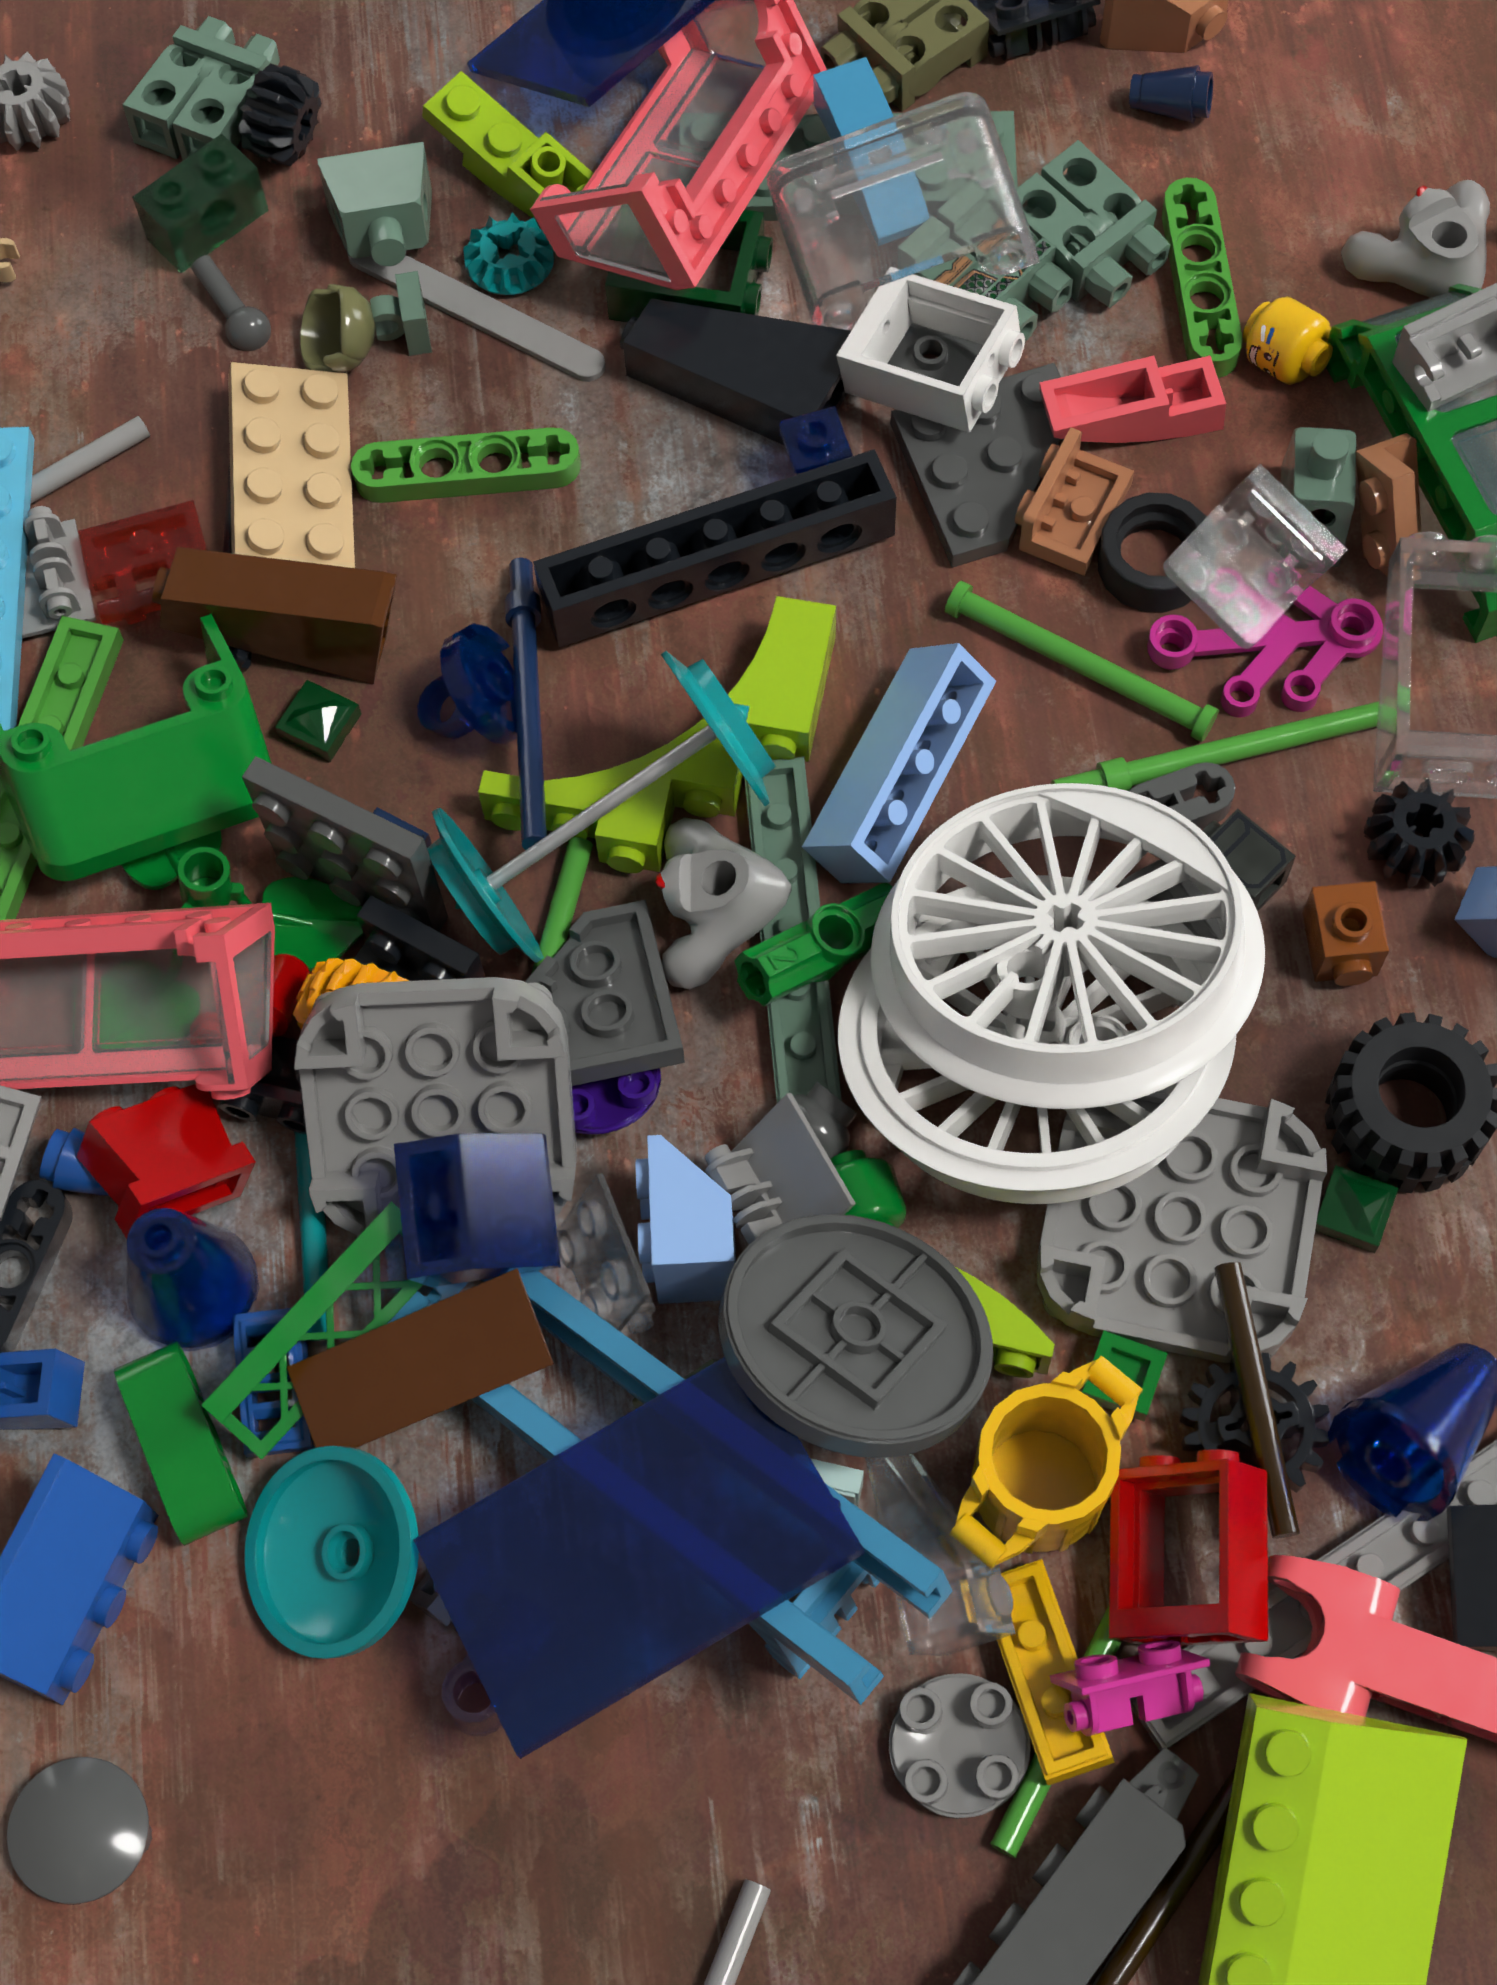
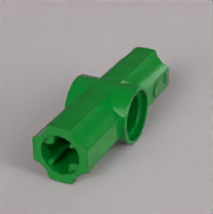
M881 883L840 904L830 903L823 905L808 920L741 952L734 960L738 973L737 983L748 1000H755L764 1007L812 982H823L831 979L843 966L865 956L871 949L873 932L881 907L893 886L889 883Z

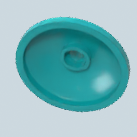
M324 1446L307 1450L284 1464L272 1476L261 1492L253 1509L246 1535V1581L252 1603L259 1618L273 1637L290 1650L304 1656L322 1659L343 1658L364 1651L379 1641L393 1627L408 1602L416 1579L419 1560V1534L412 1503L403 1484L395 1473L372 1454L360 1449L343 1446ZM360 1546V1556L358 1559V1548Z

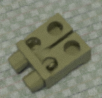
M860 0L854 8L849 6L837 14L838 33L821 47V58L827 70L867 57L888 104L892 102L903 112L915 103V96H921L929 92L943 76L964 62L971 68L988 56L989 19L969 0ZM961 16L967 21L965 26L961 25Z

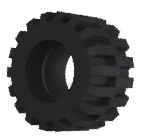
M1414 1012L1400 1013L1394 1026L1385 1017L1374 1022L1369 1033L1362 1030L1353 1039L1348 1051H1345L1327 1090L1325 1103L1329 1104L1324 1116L1326 1129H1337L1331 1141L1337 1154L1348 1150L1352 1157L1347 1166L1351 1170L1360 1173L1363 1168H1366L1374 1174L1373 1179L1387 1183L1388 1180L1396 1181L1397 1192L1412 1193L1418 1182H1422L1425 1191L1429 1192L1440 1189L1446 1178L1451 1183L1464 1175L1469 1165L1473 1166L1497 1129V1088H1494L1497 1084V1063L1485 1064L1484 1059L1489 1050L1481 1040L1473 1045L1465 1040L1468 1029L1458 1023L1455 1024L1453 1030L1441 1026L1443 1017L1428 1014L1425 1022L1422 1023L1416 1021ZM1404 1079L1426 1086L1441 1101L1446 1113L1447 1122L1428 1128L1416 1127L1402 1122L1391 1114L1384 1105L1379 1093V1085L1391 1080Z

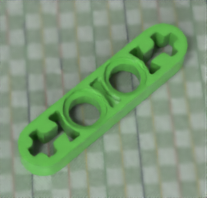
M1186 177L1170 184L1165 192L1162 208L1165 239L1170 244L1168 256L1187 360L1210 355L1217 377L1220 378L1234 371L1238 364L1242 348V332L1216 196L1213 189L1206 182L1197 178ZM1180 203H1190L1192 210H1197L1194 224L1187 226V210L1185 205ZM1201 245L1211 252L1212 257L1207 261L1193 262L1183 255L1182 250L1187 246ZM1198 292H1210L1220 299L1221 304L1210 310L1201 309L1192 303L1190 297ZM1216 328V345L1218 350L1223 351L1222 354H1213L1211 346H1206L1208 333L1211 329Z
M539 428L374 442L366 444L357 450L351 462V470L357 491L363 498L378 503L560 488L573 482L580 473L581 468L577 440L570 432L562 428ZM549 452H560L558 464H548ZM493 453H503L512 460L508 468L497 473L483 470L480 467V463L483 458ZM521 453H528L530 468H523ZM434 458H445L453 463V468L450 472L442 477H429L422 472V467L425 463ZM403 463H410L413 477L405 478L404 474L406 472ZM386 466L383 478L372 479L375 467Z

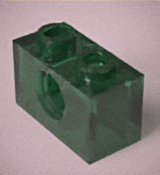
M223 134L217 136L132 197L147 240L180 273L190 268L198 258L208 255L269 211L257 167Z

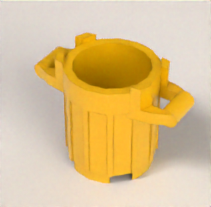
M1100 1356L1098 1359L1076 1368L1070 1373L1062 1372L1051 1383H1042L1014 1391L994 1407L981 1430L972 1469L971 1485L962 1499L956 1523L950 1535L992 1569L995 1565L1013 1558L1023 1551L1028 1554L1055 1550L1059 1552L1065 1551L1069 1545L1077 1542L1085 1534H1090L1094 1530L1118 1479L1121 1456L1120 1442L1133 1420L1138 1397L1143 1389L1106 1358ZM1089 1380L1121 1408L1117 1407L1109 1417L1094 1399L1079 1390ZM975 1512L980 1513L993 1534L972 1517Z

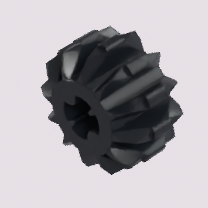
M270 63L263 71H259L255 75L252 88L247 89V99L241 107L243 116L238 127L239 133L242 134V147L252 152L254 156L276 165L280 163L291 166L298 158L300 159L305 155L307 144L313 140L314 128L319 123L317 116L322 103L319 97L318 83L311 80L306 74L300 73L299 70L286 65L281 67Z
M1429 778L1420 784L1417 792L1402 781L1399 785L1395 786L1391 796L1382 794L1376 799L1372 808L1373 815L1368 817L1364 826V837L1371 840L1367 849L1368 860L1387 861L1382 871L1384 879L1395 875L1399 871L1406 874L1405 880L1409 889L1417 885L1421 875L1435 887L1443 882L1447 872L1455 874L1456 871L1458 872L1463 867L1467 858L1465 852L1470 850L1475 835L1474 830L1466 827L1471 818L1470 807L1451 806L1455 798L1453 789L1443 792L1439 796L1432 793ZM1417 831L1422 833L1423 837L1416 835L1414 832Z

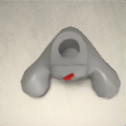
M1473 180L1459 181L1447 190L1432 189L1424 185L1418 187L1416 195L1408 202L1400 214V232L1397 239L1391 242L1381 234L1360 231L1347 239L1341 250L1346 270L1361 280L1396 283L1416 293L1440 301H1445L1450 286L1459 283L1481 289L1486 273V224L1490 214V202L1486 191Z
M684 817L671 824L664 836L665 853L668 861L665 864L664 870L656 876L655 883L662 889L664 900L672 915L685 920L691 927L690 934L676 939L662 954L661 962L665 978L670 985L690 990L706 984L734 949L749 940L767 925L786 905L792 888L784 873L766 858L724 837L709 823L703 820Z

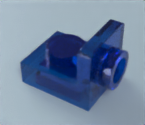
M835 406L786 419L779 424L780 435L796 475L853 456Z

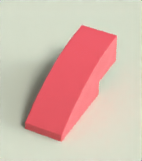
M1153 355L1039 382L1040 394L1054 438L1064 439L1070 427L1082 431L1081 442L1102 443L1158 441L1224 429L1226 401L1210 355L1159 368Z

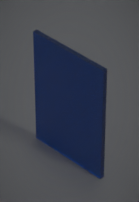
M725 1357L414 1539L434 1582L433 1588L435 1592L440 1594L491 1701L490 1707L493 1712L497 1713L510 1743L520 1759L866 1553L843 1515L840 1501L830 1493L799 1438L776 1424L749 1399L737 1383Z

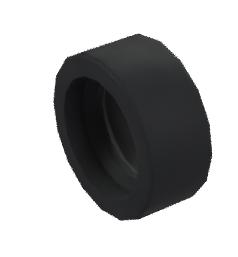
M1149 492L1128 498L1111 511L1102 528L1098 549L1099 575L1106 590L1120 603L1141 612L1164 613L1183 607L1201 593L1210 574L1215 551V534L1206 515L1188 500L1170 493ZM1145 529L1163 530L1177 536L1188 546L1191 552V561L1182 572L1169 576H1151L1135 570L1122 558L1121 544L1132 533Z

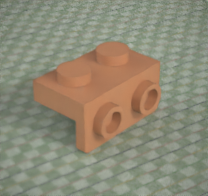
M1070 427L1061 446L1052 443L1049 447L1039 472V477L1043 478L1036 492L1030 489L1025 492L1015 516V523L1022 526L1019 550L1085 576L1099 549L1102 528L1111 511L1123 502L1132 485L1134 470L1080 450L1082 431Z
M1405 433L1356 451L1363 557L1367 559L1371 567L1379 569L1398 586L1421 579L1419 543L1422 540L1417 446L1416 439Z

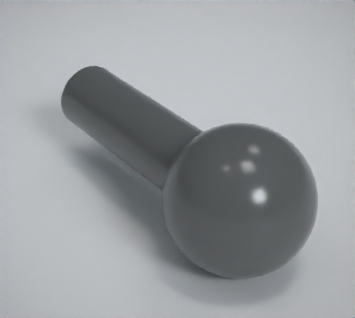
M204 255L194 261L191 265L192 271L227 319L225 332L230 344L242 351H253L264 346L271 336V325L267 316L255 307L244 305L209 255Z

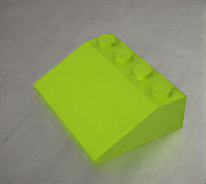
M1249 1693L1199 1975V1985H1426L1467 1739L1462 1736Z

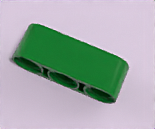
M176 1341L115 1368L114 1374L167 1515L180 1542L184 1546L248 1518V1511L211 1415L201 1406L205 1400L191 1365L179 1342Z

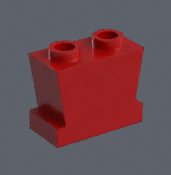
M196 1084L181 1089L177 1086L167 1087L155 1093L148 1101L125 1109L120 1106H114L101 1111L88 1122L76 1156L119 1206L114 1220L127 1240L240 1197L256 1163L243 1141L231 1145L209 1091L197 1089Z

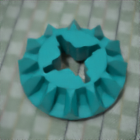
M513 212L508 220L495 221L489 216L485 227L482 229H471L470 241L467 246L463 247L465 267L470 278L482 289L500 295H515L535 288L547 278L554 264V250L544 232L539 228L535 218L521 221ZM514 244H518V256L509 253L503 259L499 258V247L509 249Z

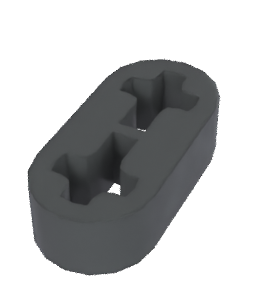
M1204 762L1143 782L1131 788L1129 792L1164 804L1186 817L1200 829H1203L1212 821L1219 822L1226 817L1230 811L1236 787L1233 777L1225 768L1218 764ZM1203 785L1207 792L1217 790L1215 802L1209 804L1204 796L1193 798L1196 786Z

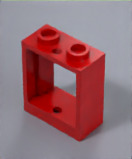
M1220 1449L1198 1451L1197 1462L1181 1463V1460L1177 1457L1149 1455L1139 1458V1467L1119 1469V1476L1111 1493L1110 1639L1137 1645L1152 1641L1173 1640L1180 1642V1646L1268 1642L1267 1470L1239 1462L1238 1452ZM1219 1492V1603L1164 1606L1165 1497Z

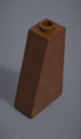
M177 547L171 568L160 567L157 573L152 593V602L161 604L160 628L203 639L200 617L212 614L227 645L230 647L374 684L388 634L397 575L384 571Z

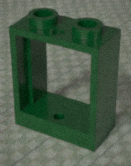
M626 204L611 263L644 272L651 244L630 206ZM745 209L720 247L722 249L740 251L730 292L701 287L673 290L608 271L605 291L609 320L628 323L634 316L639 318L650 299L758 315L762 297V284H757L756 282L759 271H769L773 252V238L764 236V212Z

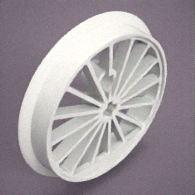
M1078 783L1037 785L1005 792L976 803L943 823L914 852L900 878L886 897L875 924L871 945L872 977L878 1000L889 1023L912 1052L935 1071L969 1090L1013 1104L1049 1109L1094 1108L1131 1101L1163 1090L1199 1070L1227 1046L1245 1023L1257 999L1265 964L1264 936L1256 907L1245 886L1231 869L1222 852L1198 826L1175 810L1148 797L1113 787ZM1084 836L1085 840L1070 890L1066 894L1053 837ZM1041 838L1053 895L1011 844ZM1099 838L1127 844L1084 891ZM993 851L1024 891L971 862ZM1147 852L1168 863L1113 890ZM952 877L996 902L937 893L936 891ZM1188 879L1203 894L1200 896L1139 904ZM921 914L983 925L913 935ZM1217 918L1223 939L1218 940L1147 927ZM992 949L931 980L923 978L915 963V959ZM1137 951L1216 965L1203 984L1198 985ZM1109 963L1184 1004L1165 1018L1155 1020ZM1089 969L1138 1031L1105 1041H1100L1096 1038L1083 972ZM997 973L998 986L970 1016H962L943 1001V999ZM1025 976L1039 979L1031 983L1019 982V978ZM1064 977H1071L1085 1043H1039L1047 1013L1053 1009L1057 1002ZM1002 1010L1016 1018L1030 1019L1025 1038L1023 1039L1008 1037L986 1028Z
M1036 875L1053 895L1049 875ZM1061 876L1064 891L1067 894L1069 893L1073 877ZM1014 877L1001 878L1024 891ZM1087 880L1086 885H1085V888H1084V891H1085L1094 881ZM968 886L947 893L949 895L996 902ZM1145 900V901H1143V902H1141V903H1139V904H1142V903H1150V902H1149L1148 900ZM921 914L913 935L983 925ZM1183 923L1147 927L1194 935ZM871 949L858 965L845 992L839 1016L838 1046L846 1082L862 1112L888 1141L922 1170L954 1188L983 1198L1021 1204H1052L1085 1199L1111 1191L1140 1177L1164 1160L1199 1125L1218 1099L1232 1066L1236 1035L1220 1053L1199 1070L1183 1080L1158 1091L1170 1095L1152 1113L1132 1100L1103 1106L1132 1126L1105 1140L1085 1108L1065 1109L1088 1146L1051 1152L1047 1108L1037 1107L1041 1153L1003 1151L1022 1105L1005 1103L988 1147H983L962 1140L958 1136L997 1099L975 1092L937 1127L922 1117L917 1111L968 1090L967 1088L942 1075L901 1093L897 1091L904 1070L927 1069L931 1067L910 1050L885 1016L874 987L871 969ZM984 951L966 952L965 954L969 960H972L984 954ZM1137 951L1198 985L1203 984L1216 965ZM961 953L915 959V963L923 978L931 980L951 970ZM1111 965L1123 981L1130 975L1122 969ZM997 973L983 980L990 993L998 986ZM1025 976V983L1035 982L1034 977ZM1064 977L1057 1002L1053 1009L1047 1013L1039 1043H1085L1076 1000L1074 999L1061 1011L1072 983L1071 977ZM1097 979L1086 988L1090 1010L1092 1011L1109 995ZM1157 988L1136 995L1137 999L1150 1014L1177 1004L1179 1007L1184 1004ZM967 989L944 999L968 1016L983 1002L982 999ZM1117 1004L1091 1014L1096 1038L1100 1041L1114 1039L1138 1031H1127L1124 1025L1131 1021ZM1002 1010L1004 1014L1000 1012L986 1028L1008 1037L1023 1039L1025 1038L1030 1019L1016 1018Z

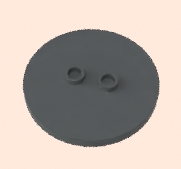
M824 1214L801 1217L775 1226L756 1238L742 1252L731 1270L721 1296L718 1313L719 1338L727 1364L739 1386L749 1399L776 1424L791 1434L827 1450L858 1457L885 1458L913 1454L928 1449L951 1436L967 1421L980 1400L990 1377L993 1361L991 1329L985 1310L971 1285L959 1270L933 1247L899 1228L880 1221L852 1215Z

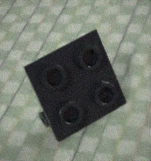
M969 0L989 19V28L994 32L988 38L990 56L992 58L1001 56L1004 61L1029 53V44L1034 51L1042 49V34L1049 46L1056 45L1058 41L1064 42L1087 35L1088 28L1096 26V14L1093 6L1101 4L1100 0Z

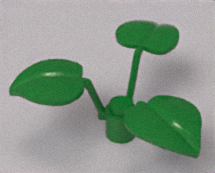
M221 830L121 864L126 875L133 882L146 889H163L179 879L180 896L183 903L181 908L229 905L230 901H236L238 905L253 904L244 894V886L241 883L231 882L229 861L220 851L222 845ZM287 877L270 883L263 892L262 903H271L275 925L274 956L278 954L293 955L302 960L310 972L313 971L317 962L327 961L328 958H340L364 936L357 918V914L362 906H354L343 901L329 889V885L311 878L302 880L297 877ZM261 937L260 939H258V941H259L260 949H261V951H262V937ZM177 949L174 950L172 964L167 974L154 962L131 960L116 965L102 977L99 982L98 1045L101 1050L176 1047L192 1033V1025L196 1017L201 1014L202 998L195 987L185 982L177 981L185 961V956L177 955Z

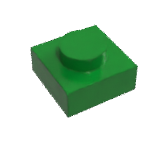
M1103 1330L1093 1361L1103 1356L1143 1389L1138 1397L1133 1418L1145 1421L1168 1353ZM1089 1380L1085 1383L1082 1393L1094 1399L1100 1406L1113 1411L1117 1407L1121 1408Z

